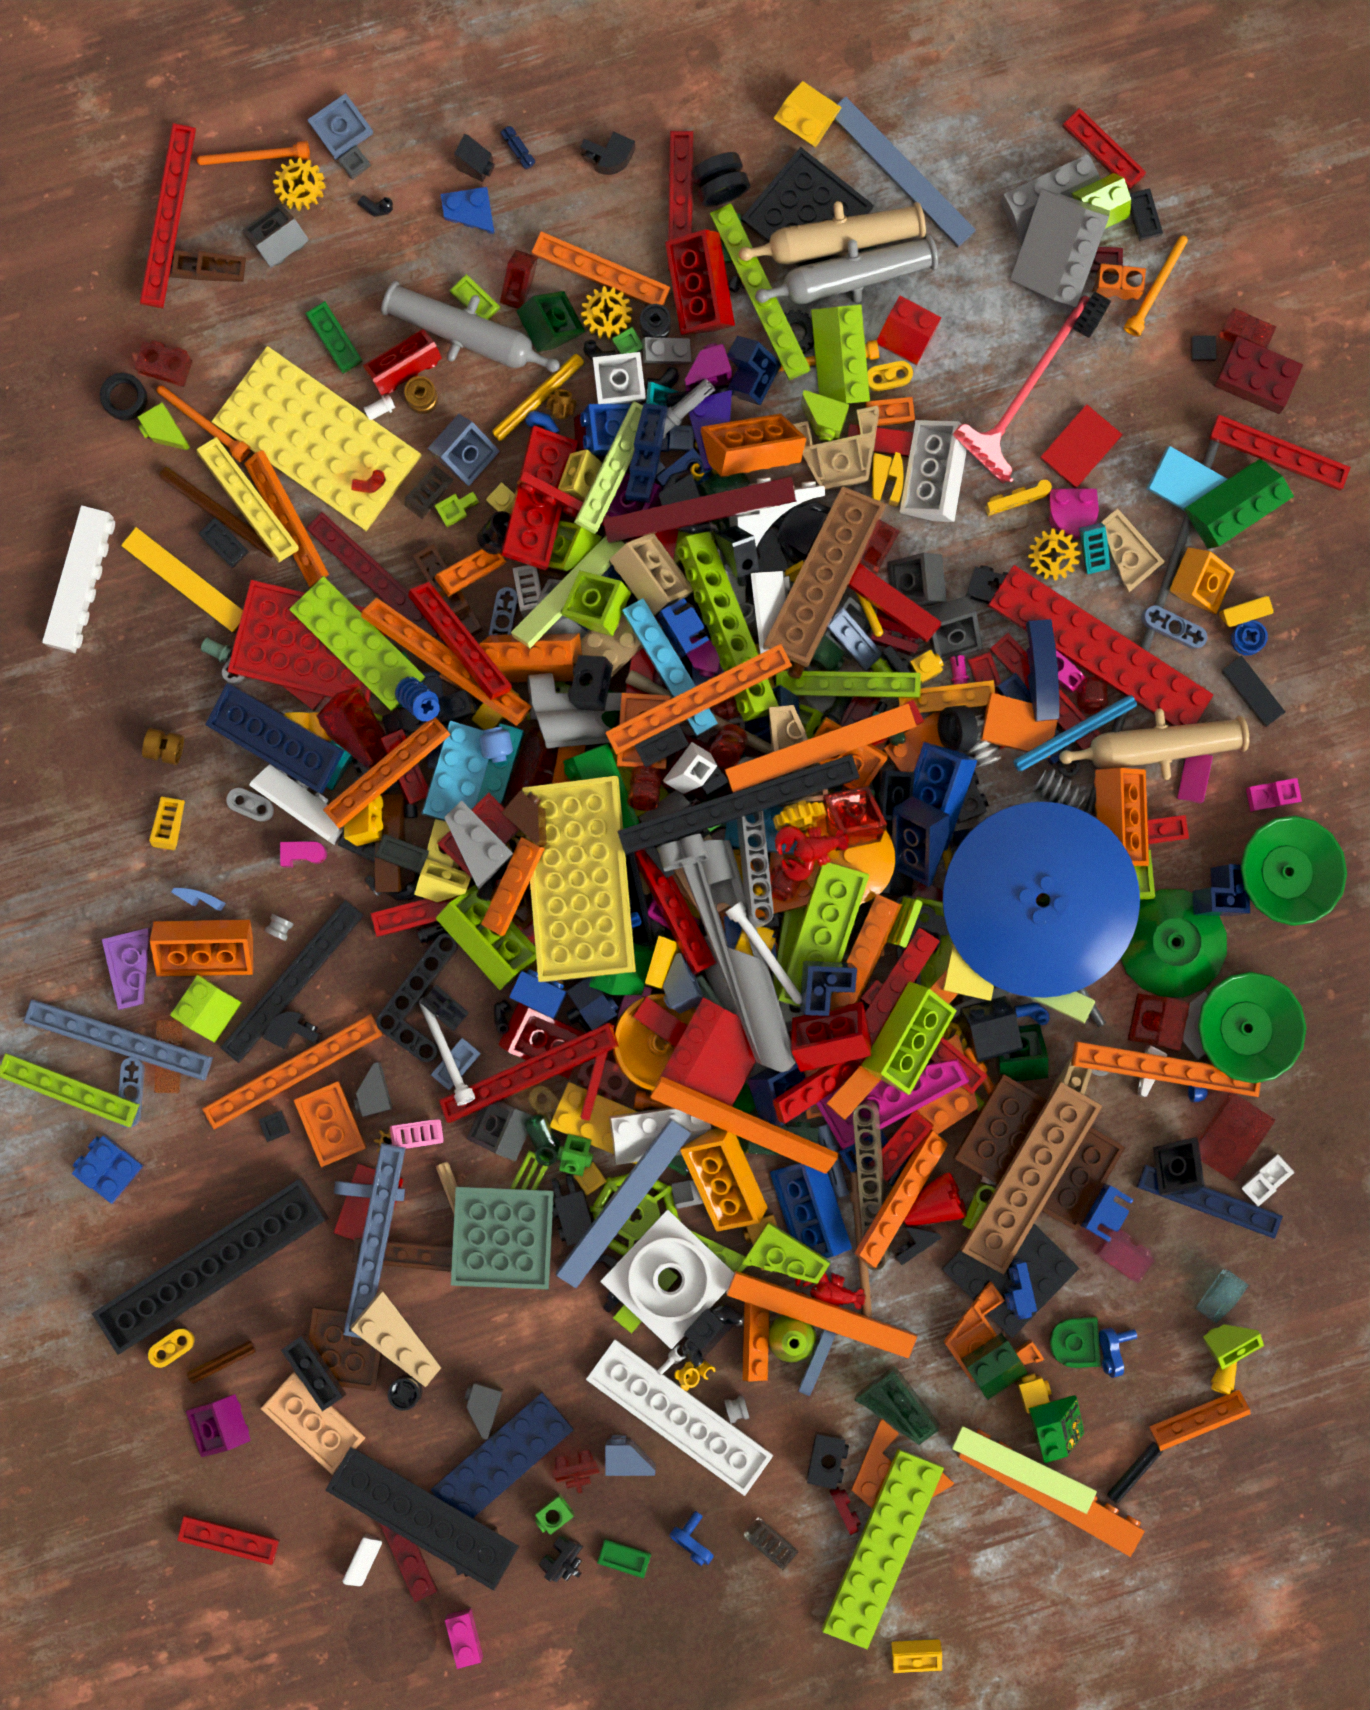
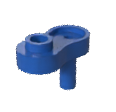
M1111 1327L1099 1331V1342L1104 1357L1102 1368L1105 1374H1108L1111 1378L1124 1374V1364L1120 1354L1119 1343L1137 1339V1333L1134 1329L1117 1334Z
M695 1511L682 1530L674 1527L669 1536L691 1553L690 1559L699 1566H702L703 1563L709 1565L714 1555L690 1537V1534L703 1517Z

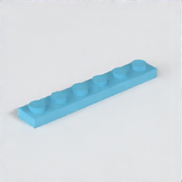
M644 598L623 609L624 617L672 697L674 698L696 687ZM710 709L686 720L696 737L718 724Z

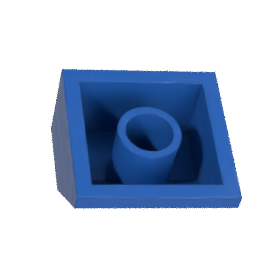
M529 969L527 973L521 971L509 998L556 1019L567 992L562 990L564 985L556 981H550L549 983L538 982V973Z

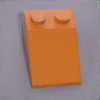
M941 711L934 712L925 718L923 723L908 730L883 749V752L888 754L887 760L895 771L914 772L924 742L944 747L940 741L937 726Z

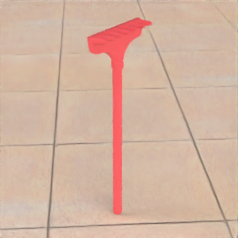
M1088 296L1081 297L1077 307L1073 309L999 423L993 429L981 433L975 431L967 424H962L952 434L1003 484L1005 482H1012L1013 478H1010L1012 468L1001 454V437L1077 322L1089 301Z

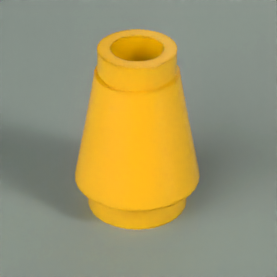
M1237 1362L1223 1370L1218 1366L1210 1381L1212 1383V1390L1230 1395L1231 1390H1234Z

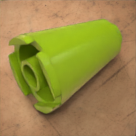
M782 1315L770 1326L769 1347L780 1360L790 1363L799 1362L806 1359L814 1350L816 1332L813 1325ZM792 1339L798 1340L794 1345L789 1344Z

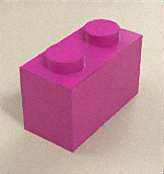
M469 1608L447 1614L445 1623L457 1669L481 1663L483 1653L472 1609Z

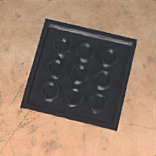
M800 147L742 216L741 221L769 243L771 235L783 227L832 220L834 217L833 206L837 201L843 204V212L846 217L868 214L874 205ZM834 255L795 263V265L800 267L830 260Z
M1033 1224L1012 1260L1021 1259L1027 1264L1037 1311L1032 1312V1317L1080 1269L1035 1224ZM961 1249L942 1268L973 1301H975L990 1281L1004 1300V1294L1008 1293L1007 1287L1016 1285L1014 1282H1011L1008 1268L1003 1275L965 1254ZM1005 1301L987 1313L1011 1338L1032 1319L1030 1317L1018 1320L1014 1316V1312L1007 1308Z

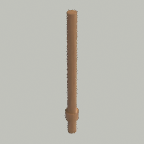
M850 1172L852 1187L850 1202H853L856 1246L858 1248L863 1239L857 1172ZM857 1256L860 1288L864 1289V1294L866 1295L865 1303L862 1305V1315L872 1318L868 1267Z

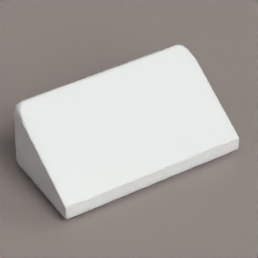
M369 1534L364 1535L345 1574L344 1584L353 1586L363 1585L382 1545L380 1539Z

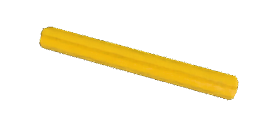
M574 354L559 370L553 373L492 430L494 437L502 441L530 412L541 405L550 394L556 391L584 364L583 359L578 354Z

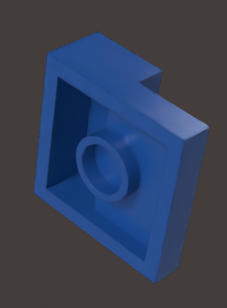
M588 404L580 415L581 426L586 427V435L583 437V448L589 450L594 456H606L631 404Z
M103 1135L101 1138L97 1136L89 1144L88 1148L91 1151L86 1157L81 1155L72 1167L75 1170L72 1174L87 1187L94 1189L109 1203L113 1204L144 1165L109 1136Z
M1018 1259L1012 1261V1267L1008 1268L1011 1282H1014L1016 1285L1007 1287L1008 1293L1004 1294L1007 1308H1010L1014 1312V1316L1020 1320L1032 1317V1312H1036L1037 1307L1027 1264L1025 1261Z

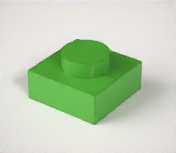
M633 327L612 338V342L619 354L635 353L643 350L642 342Z

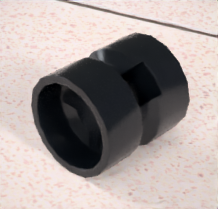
M650 304L642 310L640 328L643 337L667 338L670 334V313L663 305Z
M498 511L494 513L477 535L479 546L489 554H500L502 551L510 518L508 512Z
M410 1375L398 1377L388 1390L390 1404L395 1409L401 1411L413 1408L421 1399L423 1393L422 1385Z

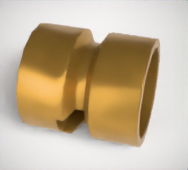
M416 376L411 378L405 385V397L409 407L414 412L427 414L436 408L438 395L430 379L425 376Z
M149 728L143 742V758L156 761L161 758L164 763L177 765L184 747V736L171 732L165 735L162 730Z

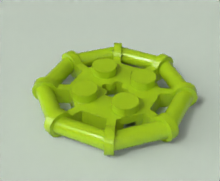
M629 1174L614 1178L608 1177L606 1179L607 1182L593 1206H590L594 1220L603 1210L612 1191L616 1192L618 1186L623 1183ZM657 1180L651 1188L660 1193L655 1197L646 1194L636 1207L640 1209L641 1220L636 1219L633 1222L630 1220V1215L619 1230L618 1234L629 1240L628 1247L615 1239L607 1247L624 1256L634 1246V1241L640 1239L661 1217L657 1201L662 1197L664 1198L666 1210H669L681 1221L675 1208L671 1185L667 1186Z

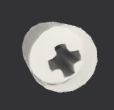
M983 715L975 716L978 725V737L975 746L967 751L968 755H975L974 759L978 760L976 768L1001 759V756H993L998 747H990L991 743L980 740L984 722L980 717Z

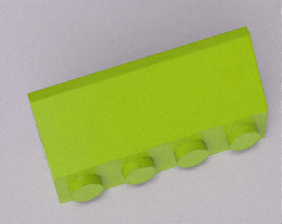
M862 305L811 310L819 395L846 404L870 401Z
M475 884L465 894L451 901L436 919L495 986L501 990L537 959L536 947L512 921L505 936L498 935L481 925L491 901L481 900L477 897L478 887Z
M909 981L872 1046L871 1056L866 1057L862 1067L880 1080L910 1095L957 1010L929 988Z

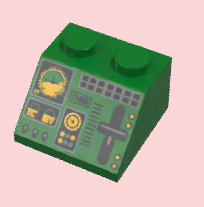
M1076 1395L1029 1408L1036 1444L1043 1462L1048 1463L1068 1457L1084 1434Z

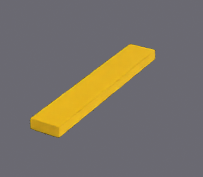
M137 527L132 531L121 545L123 548L232 633L236 632L239 628L243 612L241 608Z

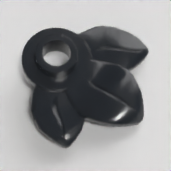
M922 906L909 942L918 928H921L940 940L933 951L935 953L940 946L941 935H949L944 917L936 915L931 907ZM922 913H926L929 915V920L927 922H922L920 920V915Z

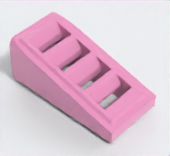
M440 1119L390 1126L392 1145L406 1147L407 1149L443 1143ZM421 1126H422V1133H423V1140H424V1141H422V1139H421V1132H420V1127H421ZM410 1128H412V1132H413V1139H414V1142H413V1143H412ZM401 1129L404 1132L405 1144H402Z

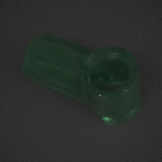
M534 1115L526 1120L525 1126L535 1147L537 1162L544 1166H550L556 1162L561 1144L553 1135L546 1115Z

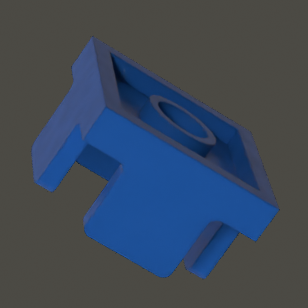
M685 598L661 610L656 616L657 621L663 627V631L680 659L709 641L707 636L693 644L689 640L704 628L694 608L691 607L679 615L673 613V611L686 604Z
M1104 1184L1081 1227L1110 1242L1111 1237L1097 1229L1099 1224L1108 1229L1119 1231L1129 1210L1114 1202V1198L1117 1196L1130 1204L1133 1202V1199L1113 1186Z

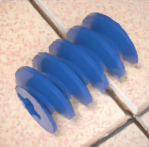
M406 677L398 683L395 697L398 703L420 721H430L440 712L438 697L427 686L423 685L415 677Z

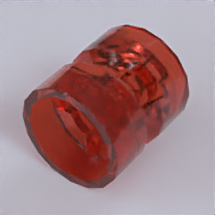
M727 724L719 729L709 750L717 766L730 768L739 762L748 742L746 732L740 726L734 724Z
M642 765L631 770V788L629 789L627 800L629 806L642 811H651L658 807L659 789L661 788L662 772L652 766L645 768Z

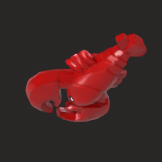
M795 826L782 827L777 832L775 838V848L778 855L783 854V843L786 844L785 852L787 853L796 840L798 843L794 849V855L804 861L803 864L797 859L788 858V862L793 865V867H790L785 859L781 860V867L784 873L790 879L801 881L809 878L813 872L815 860H817L819 867L831 862L827 853L835 850L836 847H840L843 851L848 849L849 838L843 832V829H838L836 836H821L820 827H808L809 837H807Z
M825 1272L819 1283L810 1291L813 1298L838 1307L839 1304L854 1303L856 1309H861V1305H864L866 1299L864 1289L859 1288L856 1292H853L846 1287H842L844 1277L831 1273L832 1281L830 1282ZM795 1278V1286H799L801 1279ZM804 1282L803 1287L809 1286L812 1282Z

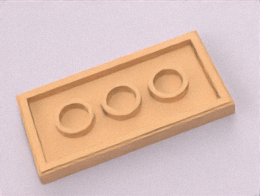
M295 1371L261 1407L263 1412L332 1475L340 1466L349 1448L353 1447L356 1449L366 1438L361 1431L332 1405L322 1412Z

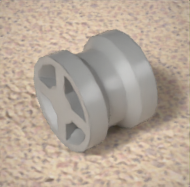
M272 914L270 925L266 926L264 931L286 941L288 938L287 932L293 927L294 923Z
M739 1395L735 1400H724L731 1424L736 1423L737 1419H749L743 1395Z

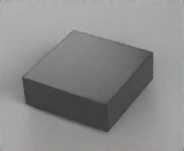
M356 145L337 159L352 180L371 166L370 162Z

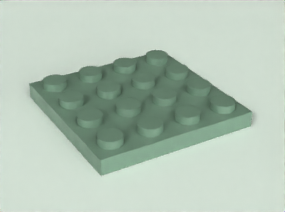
M456 1187L451 1286L549 1289L553 1191Z

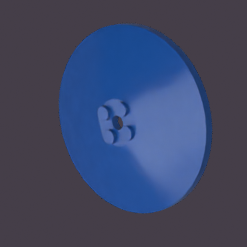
M1030 802L1010 806L980 822L967 834L953 854L943 886V913L946 927L956 950L974 972L992 985L1007 992L1027 997L1047 998L1070 994L1089 986L1104 976L1118 962L1127 949L1137 925L1140 909V892L1136 871L1128 852L1118 837L1092 815L1075 807L1053 802ZM1041 893H1046L1050 898V902L1046 907H1039L1036 903V898Z

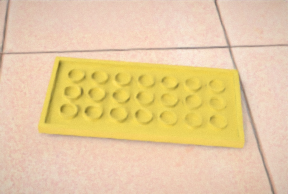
M268 346L212 420L215 426L229 436L248 444L252 452L256 453L264 450L273 467L364 531L369 529L422 456L421 453L374 420H369L367 415Z
M618 776L522 788V791L527 793L532 791L542 800L540 804L545 808L547 843L530 879L538 982L636 972L626 857L617 832L623 829Z

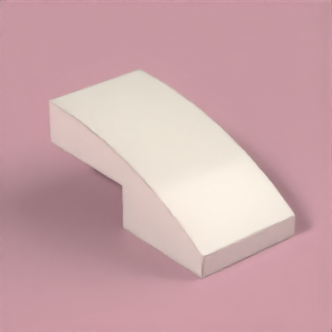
M1277 1153L1242 1186V1190L1257 1206H1260L1277 1191L1276 1188L1294 1174V1170Z

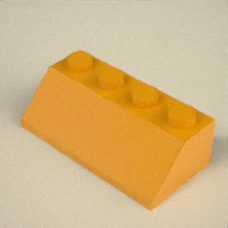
M721 1128L712 1129L680 1148L716 1232L759 1224L768 1207L735 1134Z

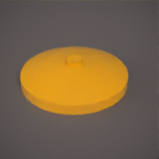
M853 809L834 810L828 812L825 818L819 819L815 827L821 828V836H836L837 830L843 829V832L849 838L848 849L843 851L840 847H836L835 850L827 853L831 862L870 875L860 905L874 899L888 885L895 866L894 846L886 829L872 816ZM806 830L804 834H805L807 837H809V834H808V832H807V830ZM815 860L813 872L809 878L804 880L811 891L819 870L817 860Z
M666 994L647 996L687 1026L696 1011L693 1007L679 1014L674 1009H669L664 1001ZM642 997L630 1004L620 1015L614 1028L619 1047L613 1049V1054L618 1067L631 1082L641 1088L652 1091L675 1048L632 1017L644 999Z

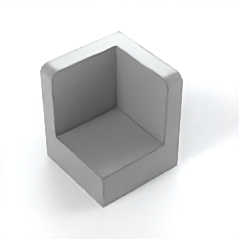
M693 1179L671 1185L676 1209L703 1203Z

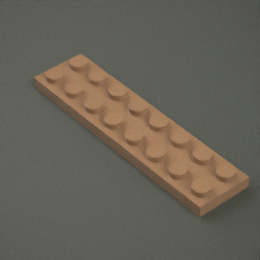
M842 486L770 630L763 649L769 650L782 644L789 660L806 667L809 666L886 508L885 503Z
M1058 1081L962 1245V1252L1003 1275L1005 1274L1102 1108L1100 1103Z

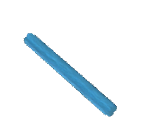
M1132 695L1126 696L1016 758L1013 761L1017 771H1023L1137 706L1135 698Z

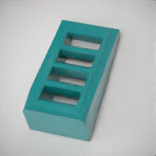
M1103 523L1079 528L1086 574L1109 570L1110 560L1106 526ZM1099 535L1097 539H1088L1090 536ZM1098 543L1101 545L1100 547L1089 548V545ZM1102 551V555L1090 558V554ZM1103 560V564L1091 567V562Z

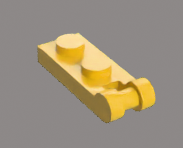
M1041 480L1034 488L1026 490L1025 487L1013 490L1012 495L1003 497L1002 494L991 497L989 499L990 502H987L985 506L987 516L1043 499L1051 491L1052 485L1048 480Z

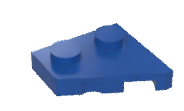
M487 187L441 194L445 220L454 223L459 222L470 228L476 227L490 234L495 233Z

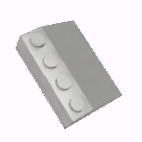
M1042 188L1010 280L1053 300L1077 307L1109 219L1110 210Z

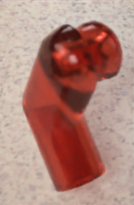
M375 470L366 481L353 479L351 490L370 494L376 492L386 481L384 472L382 470Z

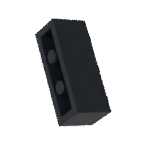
M306 1333L281 1350L322 1412L346 1395V1392Z

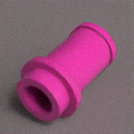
M955 656L950 657L953 677L951 682L954 685L968 683L970 677L966 673L965 656H957L958 666Z

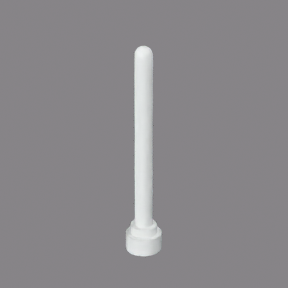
M740 901L725 913L730 920L733 919L735 923L738 922L792 1000L796 1004H801L802 995L746 917L748 915L745 911L746 907Z
M421 998L419 1005L456 1088L454 1090L456 1103L458 1106L465 1105L476 1097L472 1088L464 1084L436 1017L421 1004V1001L424 999Z

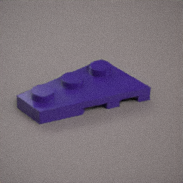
M732 390L707 396L688 413L704 472L713 468L708 463L701 435V427L730 422Z

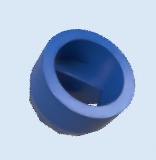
M1188 1086V1097L1191 1102H1201L1208 1096L1207 1088Z

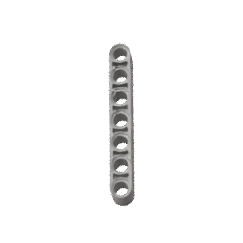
M750 757L742 758V759H741L739 762H737L735 765H738V764L744 763V762H746V761L752 760V758H750ZM763 811L752 814L755 818V823L753 824L749 823L745 817L737 819L746 913L748 914L746 916L752 926L758 928L770 922L774 914ZM748 837H753L757 840L758 845L756 848L748 844ZM751 861H756L759 864V872L751 869ZM753 885L761 887L763 891L762 896L754 894ZM756 909L764 912V921L757 919L755 915Z

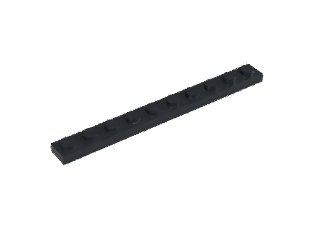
M851 754L617 832L626 856L858 780L860 777Z

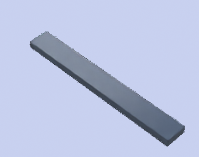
M846 96L837 104L842 108L834 121L913 202L921 204L923 213L957 248L975 233L976 229Z
M33 999L30 1000L24 1023L206 1081L213 1057Z
M672 1118L669 1119L556 1271L557 1277L574 1288L578 1287L692 1134L690 1130Z
M381 1143L343 1333L346 1336L361 1338L350 1327L377 1295L406 1147Z

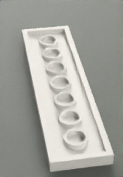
M614 1339L586 1378L588 1382L744 1496L773 1457L771 1452L689 1392L683 1390L664 1374L659 1375L656 1368L616 1339Z

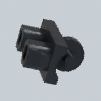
M435 985L430 993L421 1001L424 1007L452 1031H455L469 1014L466 1009L438 985Z
M560 1536L553 1545L561 1553L557 1560L550 1555H546L539 1563V1566L546 1573L544 1577L549 1582H558L561 1577L568 1581L572 1574L578 1578L582 1574L577 1568L582 1560L577 1555L584 1546L579 1542Z

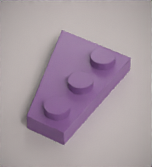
M150 928L102 939L118 1010L144 1004Z

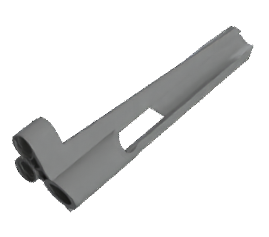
M552 673L528 675L529 704L532 706L529 713L530 719H537L547 748L610 743L605 732L611 730V728L603 723L601 717L606 711L621 710L622 693H608L605 711L577 709L569 701L568 693H555ZM734 696L709 708L713 714L721 718L728 714H737L743 720L741 713L737 709V702ZM686 720L679 723L680 728L688 736L695 735Z
M695 834L685 837L680 841L658 846L657 850L664 871L682 868L756 1062L779 1072L789 1071L796 1061L791 1052V1041L768 965L749 937L754 956L728 947L717 911V904L726 903L733 907L742 901L745 906L744 886L730 840H703L701 834Z

